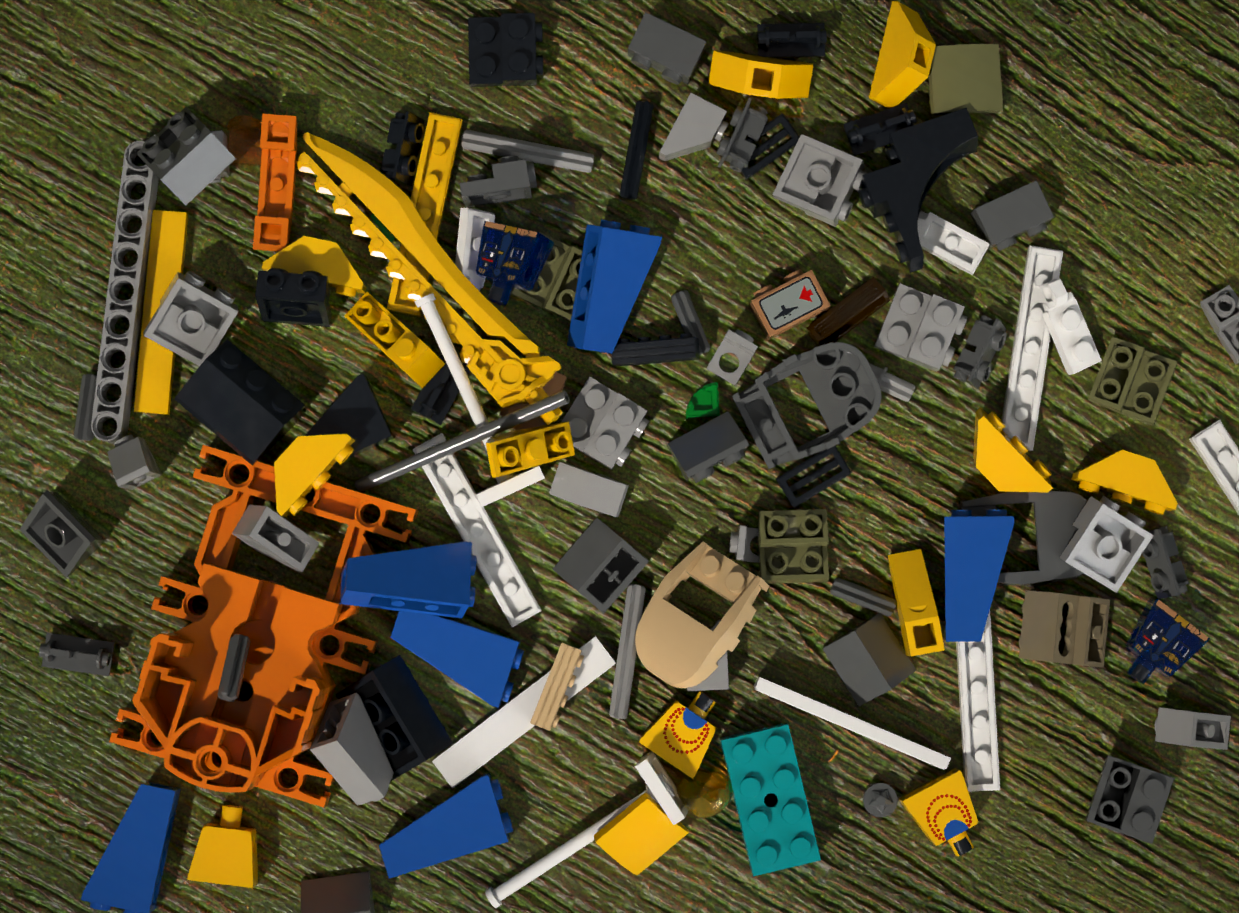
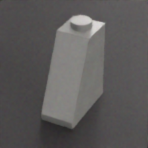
M357 693L331 701L310 751L357 806L371 801H379L387 794L394 772L364 704Z

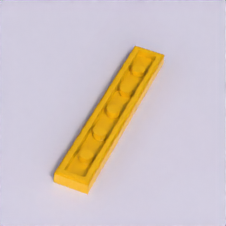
M429 112L411 201L435 239L438 240L463 119ZM401 244L399 251L429 281L430 273ZM393 278L387 310L421 317V307L417 308L414 302L416 300L408 299L404 288H406L407 280Z
M153 210L134 401V412L170 415L175 353L145 337L143 332L160 306V300L176 273L183 274L189 215L187 212Z

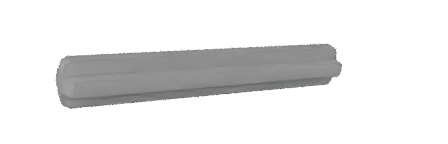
M465 130L462 137V147L467 150L503 157L519 156V160L526 159L529 162L533 161L534 163L590 173L593 169L594 155L591 153L471 130Z
M629 584L627 587L609 710L610 717L616 719H626L628 716L637 653L635 634L642 617L646 591L643 585Z

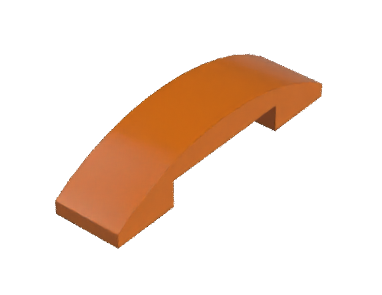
M262 114L260 139L262 154L258 210L254 223L253 250L279 252L289 245L297 161V116Z

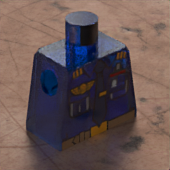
M484 221L476 273L492 283L487 300L507 306L512 288L531 291L547 261L554 242L539 232Z
M1149 599L1125 646L1126 649L1137 656L1127 674L1143 685L1154 670L1162 676L1170 677L1201 649L1210 638L1159 599Z

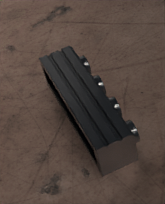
M691 333L680 334V338L673 339L671 335L659 336V340H651V337L638 338V342H630V339H619L612 353V365L619 367L700 360L699 338L692 337Z

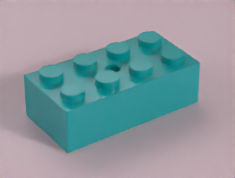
M781 723L719 738L752 875L758 876L820 861L819 849L789 725ZM770 793L777 796V803L772 807L764 803L765 796Z

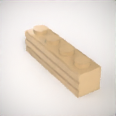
M563 642L561 643L530 721L531 724L548 731L551 730V727L556 728L560 716L557 715L559 707L564 708L568 696L565 695L567 687L572 688L576 678L573 675L575 667L580 668L583 661L582 650Z

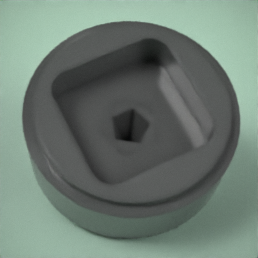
M876 782L865 789L862 802L866 811L871 815L886 817L896 809L898 797L890 785Z

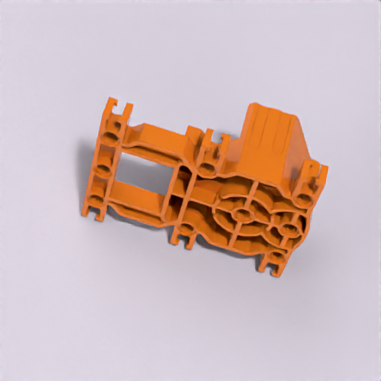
M203 445L199 455L200 458L206 459V457L211 458L212 455L225 459L227 464L222 477L206 475L207 468L201 467L200 469L195 468L193 478L232 489L233 493L231 496L212 505L194 562V566L200 575L198 579L199 586L161 576L159 586H162V589L169 591L172 586L185 592L182 607L167 606L165 601H162V598L159 597L154 598L151 607L152 610L182 618L192 623L174 633H161L151 639V648L140 673V683L132 699L137 710L127 707L120 708L116 721L123 723L124 719L129 718L143 724L144 728L140 734V739L124 736L125 729L118 728V731L112 732L109 742L164 758V767L184 781L204 789L232 793L247 792L254 787H258L324 808L328 805L331 792L325 791L324 795L320 796L305 790L304 784L307 781V774L326 778L325 785L330 787L335 782V779L326 768L297 760L299 754L311 748L336 688V684L326 665L329 663L361 674H368L371 667L369 661L363 660L361 665L344 657L348 648V642L366 645L369 650L368 652L373 654L378 644L377 640L338 629L341 622L355 616L360 610V606L340 604L342 570L348 558L376 554L367 538L368 531L409 543L412 534L411 530L406 529L405 532L399 534L385 528L388 513L395 511L408 514L407 521L413 522V520H416L419 511L327 482L319 490L314 488L315 496L313 500L307 503L301 511L347 524L348 528L326 598L232 570L241 542L232 532L249 504H253L254 497L276 503L274 466L258 461L252 466L242 456ZM245 465L249 470V477L244 483L238 484L233 478V472L238 466ZM369 505H376L380 509V518L375 523L368 524L363 518V511ZM200 595L205 597L208 602V608L202 615L196 614L192 608L194 599ZM234 634L248 636L251 641L242 681L248 682L253 688V695L248 701L238 697L234 702H228L218 697L229 641ZM329 635L336 637L339 641V649L334 655L325 653L322 647L324 638ZM152 732L157 737L162 746H157L152 742ZM216 753L221 758V765L218 763L216 759ZM285 768H292L297 772L298 782L295 786H287L282 781L281 776Z

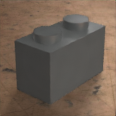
M645 12L628 47L627 56L631 57V62L639 68L649 70L652 67L662 72L661 76L665 80L679 85L680 82L688 85L705 51L707 41Z
M1037 180L981 205L970 213L982 240L990 244L987 250L997 246L998 251L1016 244L1015 237L1026 232L1029 237H1032L1047 230L1046 223L1054 218Z

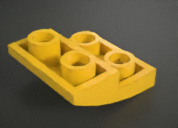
M645 792L594 835V839L614 860L633 874L639 875L685 837L689 831L681 822L673 826L662 807Z

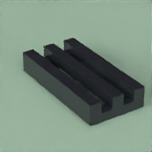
M783 113L764 126L760 138L780 124L784 129L756 148L752 153L749 163L789 135L792 139L750 169L748 167L743 168L742 173L746 181L796 146L800 136ZM748 137V138L745 139L746 141H748V142H750V143H755V142H756V140H754V139H752V138H750V137Z
M834 446L823 450L776 478V481L788 498L792 508L852 472L837 447ZM830 454L834 456L835 460L790 487L786 482L788 479ZM838 465L842 470L840 473L800 497L796 498L793 492Z

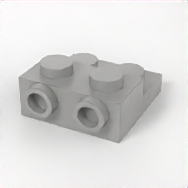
M801 134L772 195L782 202L805 211L806 215L836 227L839 220L845 222L849 217L853 207V203L849 202V199L854 189L858 191V189L862 188V175L867 174V172L863 171L865 166L862 159Z
M187 271L186 275L177 272L161 298L160 306L143 333L150 340L200 366L216 350L239 312L238 306L233 303L235 297L221 288H217L215 292L203 286L205 280L191 271Z
M900 283L874 347L937 372L942 365L948 367L955 348L951 347L950 343L954 333L961 335L967 316L962 315L965 306L935 294L932 296Z
M592 377L588 378L562 422H569L573 446L610 470L613 469L615 464L622 467L632 451L626 446L633 435L640 438L650 421L644 418L648 412L646 409L620 393L614 392Z
M1091 496L1073 523V526L1078 528V530L1063 551L1060 559L1117 593L1154 535L1143 529L1145 521L1129 511L1125 517L1117 513L1121 506L1110 499L1102 496L1101 500L1098 501Z

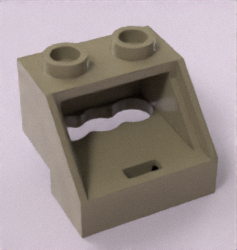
M1025 590V600L1022 605V629L1019 637V659L1104 668L1110 600ZM1066 603L1068 614L1065 620V647L1063 653L1060 654L1058 645L1061 639L1060 627L1063 621L1062 608Z

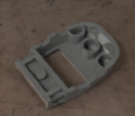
M843 342L827 343L815 347L813 350L798 355L794 354L755 379V383L740 394L737 392L732 396L768 469L840 444L842 440L868 424L877 414L881 404V388L868 360L856 347ZM800 371L829 432L797 448L767 387Z
M1052 489L1048 493L999 492L976 499L962 500L959 503L960 510H972V516H986V510H996V505L1033 502L1038 571L1000 572L997 585L1037 587L1053 582L1075 579L1084 574L1060 559V556L1078 530V528L1073 526V523L1086 505L1087 500L1071 491Z

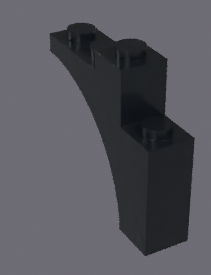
M967 108L889 133V147L885 148V153L890 166L862 175V188L858 189L864 209L870 208L873 218L883 216L887 232L889 234L894 232L898 243L894 244L900 263L906 262L910 273L923 269L924 253L919 240L918 218L925 197L937 179L950 166L967 155L977 152L978 134Z

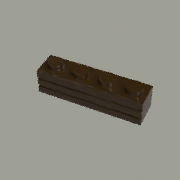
M874 277L869 281H865L857 290L845 296L840 303L829 308L824 315L813 320L806 327L811 339L818 346L835 343L888 303L890 299L887 291Z

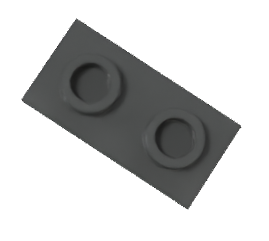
M751 98L747 100L743 108L737 105L729 123L735 126L730 137L724 135L716 154L722 156L717 166L719 168L724 161L729 162V167L736 172H742L743 168L748 167L756 145L746 141L745 138L747 136L758 141L768 121L766 117L767 110L758 106L755 109L749 108Z
M981 316L980 320L975 321L966 342L977 348L975 352L965 348L962 349L953 368L956 371L953 376L955 379L966 382L968 378V381L975 389H979L982 381H987L993 367L991 361L996 351H1000L1003 348L1007 337L1006 328L999 319H996L994 322V320L986 316Z
M1167 526L1148 531L1154 536L1142 555L1145 557L1151 576V584L1155 589L1157 598L1177 596L1188 591L1186 584H1189V581L1187 580L1182 562L1171 563L1169 558L1179 554L1173 537V531L1169 532Z
M47 633L46 641L41 643L39 649V656L43 657L41 667L110 676L115 642Z

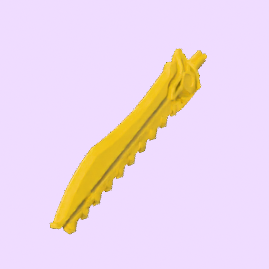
M309 132L304 133L302 136L303 140L343 182L337 186L305 152L301 153L298 161H296L299 172L317 175L316 182H314L316 192L335 196L334 203H332L334 213L353 217L352 224H350L352 234L371 238L370 245L368 246L370 255L390 260L386 267L388 276L407 280L404 290L408 299L418 300L431 293L434 294L436 300L433 302L452 343L463 346L459 353L462 363L467 364L466 366L498 404L502 408L527 402L530 405L549 397L543 387L554 377L556 371L562 369L561 364L549 356L540 357V348L507 319L462 274L437 242L410 198L385 175L353 153ZM354 193L489 337L507 339L526 358L520 359L500 340L482 339L349 197ZM556 408L540 415V418L549 426L552 422L559 419L563 411L560 408Z

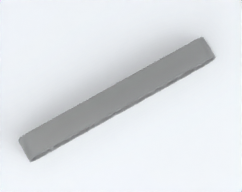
M144 141L132 142L124 153L91 420V430L94 436L111 444L127 436L129 429L144 306L152 213L156 207L159 183L158 176L147 165L136 166L135 164L136 153L142 148L145 143ZM137 185H145V195L139 200L132 199V189ZM133 218H141V229L136 233H128L127 225L129 221ZM136 251L138 254L137 262L131 267H125L123 258L126 253ZM131 284L134 288L133 296L126 301H121L119 298L120 289L124 285ZM121 318H128L130 324L128 331L118 335L115 331L116 322ZM123 351L126 359L125 363L119 368H113L111 365L113 354ZM113 385H119L121 388L120 398L115 402H109L107 399L108 389ZM114 418L117 422V430L113 435L106 436L103 432V424L106 420Z

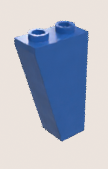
M601 220L600 226L587 224L567 346L613 353L661 245L662 237L649 235L650 228L630 225L629 231L620 230L621 223Z
M951 510V517H944L946 642H981L1014 526V516H1007V510H986V516H972V510Z
M465 541L348 558L341 574L340 604L462 619L468 607H473L475 601V587L470 586L471 576L475 574L477 563L476 556L472 555V542Z
M402 611L398 612L390 637L491 706L499 708L502 701L508 703L514 685L508 679L512 668L519 669L524 650L518 649L520 641L441 616Z
M490 773L482 775L384 840L379 845L388 878L390 879L508 842L510 839L508 833L514 832L509 813H502L498 800L504 798L499 780H492Z
M145 782L140 785L82 893L81 900L90 902V908L110 911L111 907L124 909L123 913H151L155 910L181 788L153 782Z

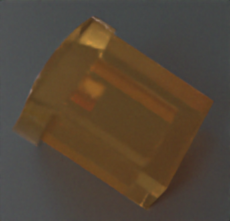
M246 115L236 116L229 120L227 129L229 131L228 151L236 158L231 165L261 166L262 149L260 148L262 121Z

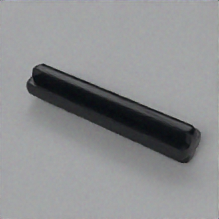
M644 100L637 101L635 105L621 183L620 197L627 200H636L638 198L654 109L653 103Z

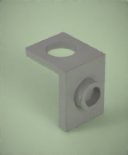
M728 329L706 369L732 385H736L758 346L753 344L754 339L743 331L737 329L734 333ZM726 353L736 355L739 360L737 370L731 373L723 371L719 365L722 355Z
M739 525L737 532H731L729 552L735 553L734 560L759 563V556L753 554L750 550V542L754 537L758 536V528H748L745 525Z

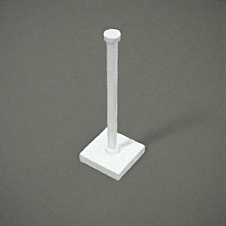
M431 293L414 302L417 308L421 307L476 428L489 423L433 302L436 298ZM490 437L487 438V439L482 440L483 443H484L485 448H486V442L490 439ZM535 466L519 474L514 472L496 477L498 484L478 492L476 496L481 507H484L545 477L540 466Z
M651 751L641 757L635 766L647 784L644 792L495 889L490 887L485 890V895L494 908L502 905L503 899L594 841V835L645 792L660 804L673 826L683 820L690 807L654 752Z

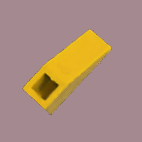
M368 292L344 315L347 320L421 388L445 365L421 339Z
M918 549L887 555L906 656L944 651L939 616L922 550Z

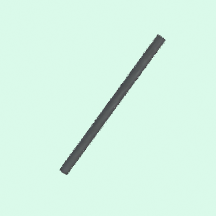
M565 390L373 472L355 480V487L358 492L362 493L566 405L570 402L568 394Z

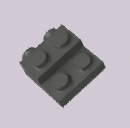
M519 156L502 157L498 159L499 163L492 164L494 178L487 179L485 174L467 177V182L460 183L461 197L465 208L532 198L531 188H537L533 161L519 160Z

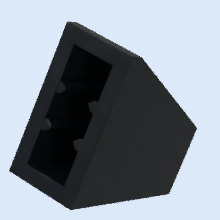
M364 374L354 379L305 436L350 435L355 442L351 445L354 451L348 459L394 439L369 380Z

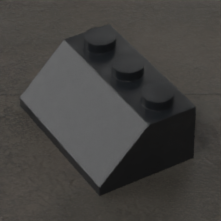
M228 339L203 361L174 399L252 466L295 426L305 407V404Z
M401 655L374 669L336 694L338 699L354 693L360 696L394 772L391 781L453 744L445 727L441 724Z

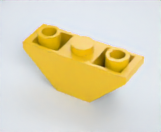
M892 1L869 95V99L887 108L898 106L929 77L936 43L918 12L899 1Z
M713 50L708 84L742 94L768 98H808L814 64Z
M302 236L263 261L261 268L264 271H268L271 268H280L295 274L315 271L323 276H328L329 285L336 288L335 293L355 297L356 292L363 294L366 292L365 284L336 242Z
M980 407L975 415L973 459L976 468L998 491L1048 493L1052 490L1053 487L1049 479L1052 475L1050 470L1039 459L1033 462L1026 455L1029 451L1027 446L1016 435L1010 438L1003 431L1006 425L993 411L987 414Z
M569 422L515 430L490 437L486 442L492 478L575 455Z
M348 434L298 436L274 462L277 512L283 517H287L290 513L293 516L297 515L307 504L308 501L304 497L314 487L316 490H319L331 477L328 473L330 468L336 462L341 465L353 453L354 449L351 445L355 440Z
M1125 450L1116 451L1073 473L1071 480L1080 483L1079 489L1098 494L1101 489L1112 493L1111 499L1131 504L1132 500L1145 504L1144 510L1164 515L1165 510H1176L1178 504L1156 461Z

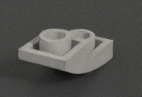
M1228 285L1201 301L1200 305L1215 334L1236 365L1239 363V298L1231 286Z
M559 462L549 494L613 517H619L629 485L601 474L589 472L566 462Z

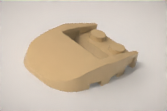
M704 541L701 542L664 577L648 603L635 634L636 651L640 661L649 672L670 686L689 688L700 684L718 667L717 661L727 650L733 652L740 640L737 637L745 623H750L757 611L752 606L761 589L767 592L769 585L758 575H754L711 548ZM691 576L733 603V606L713 631L668 602L672 597L671 592L682 580L686 582Z

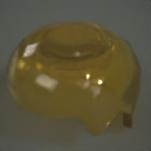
M700 771L697 779L693 782L683 778L676 790L679 799L687 811L700 818H707L720 813L731 802L733 795L732 785L728 776L718 771L707 774Z

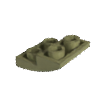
M999 44L936 46L928 77L931 115H946L967 108L968 113H999L1003 111Z
M537 232L535 238L554 242L551 249L542 247V250L540 246H530L525 260L532 262H523L514 283L520 286L529 285L531 282L532 286L529 290L513 285L509 294L571 321L582 250Z
M1112 336L1088 400L1116 413L1154 426L1176 369L1177 361L1146 351L1145 347Z
M827 510L759 511V576L767 584L828 582L827 545L829 543Z

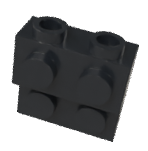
M535 13L501 14V17L468 18L470 87L537 86V76L543 75V55H537L536 42H543L542 22H536Z
M280 268L258 271L255 297L264 322L330 327L332 313L329 304L330 285L328 276H323L315 271L295 274Z

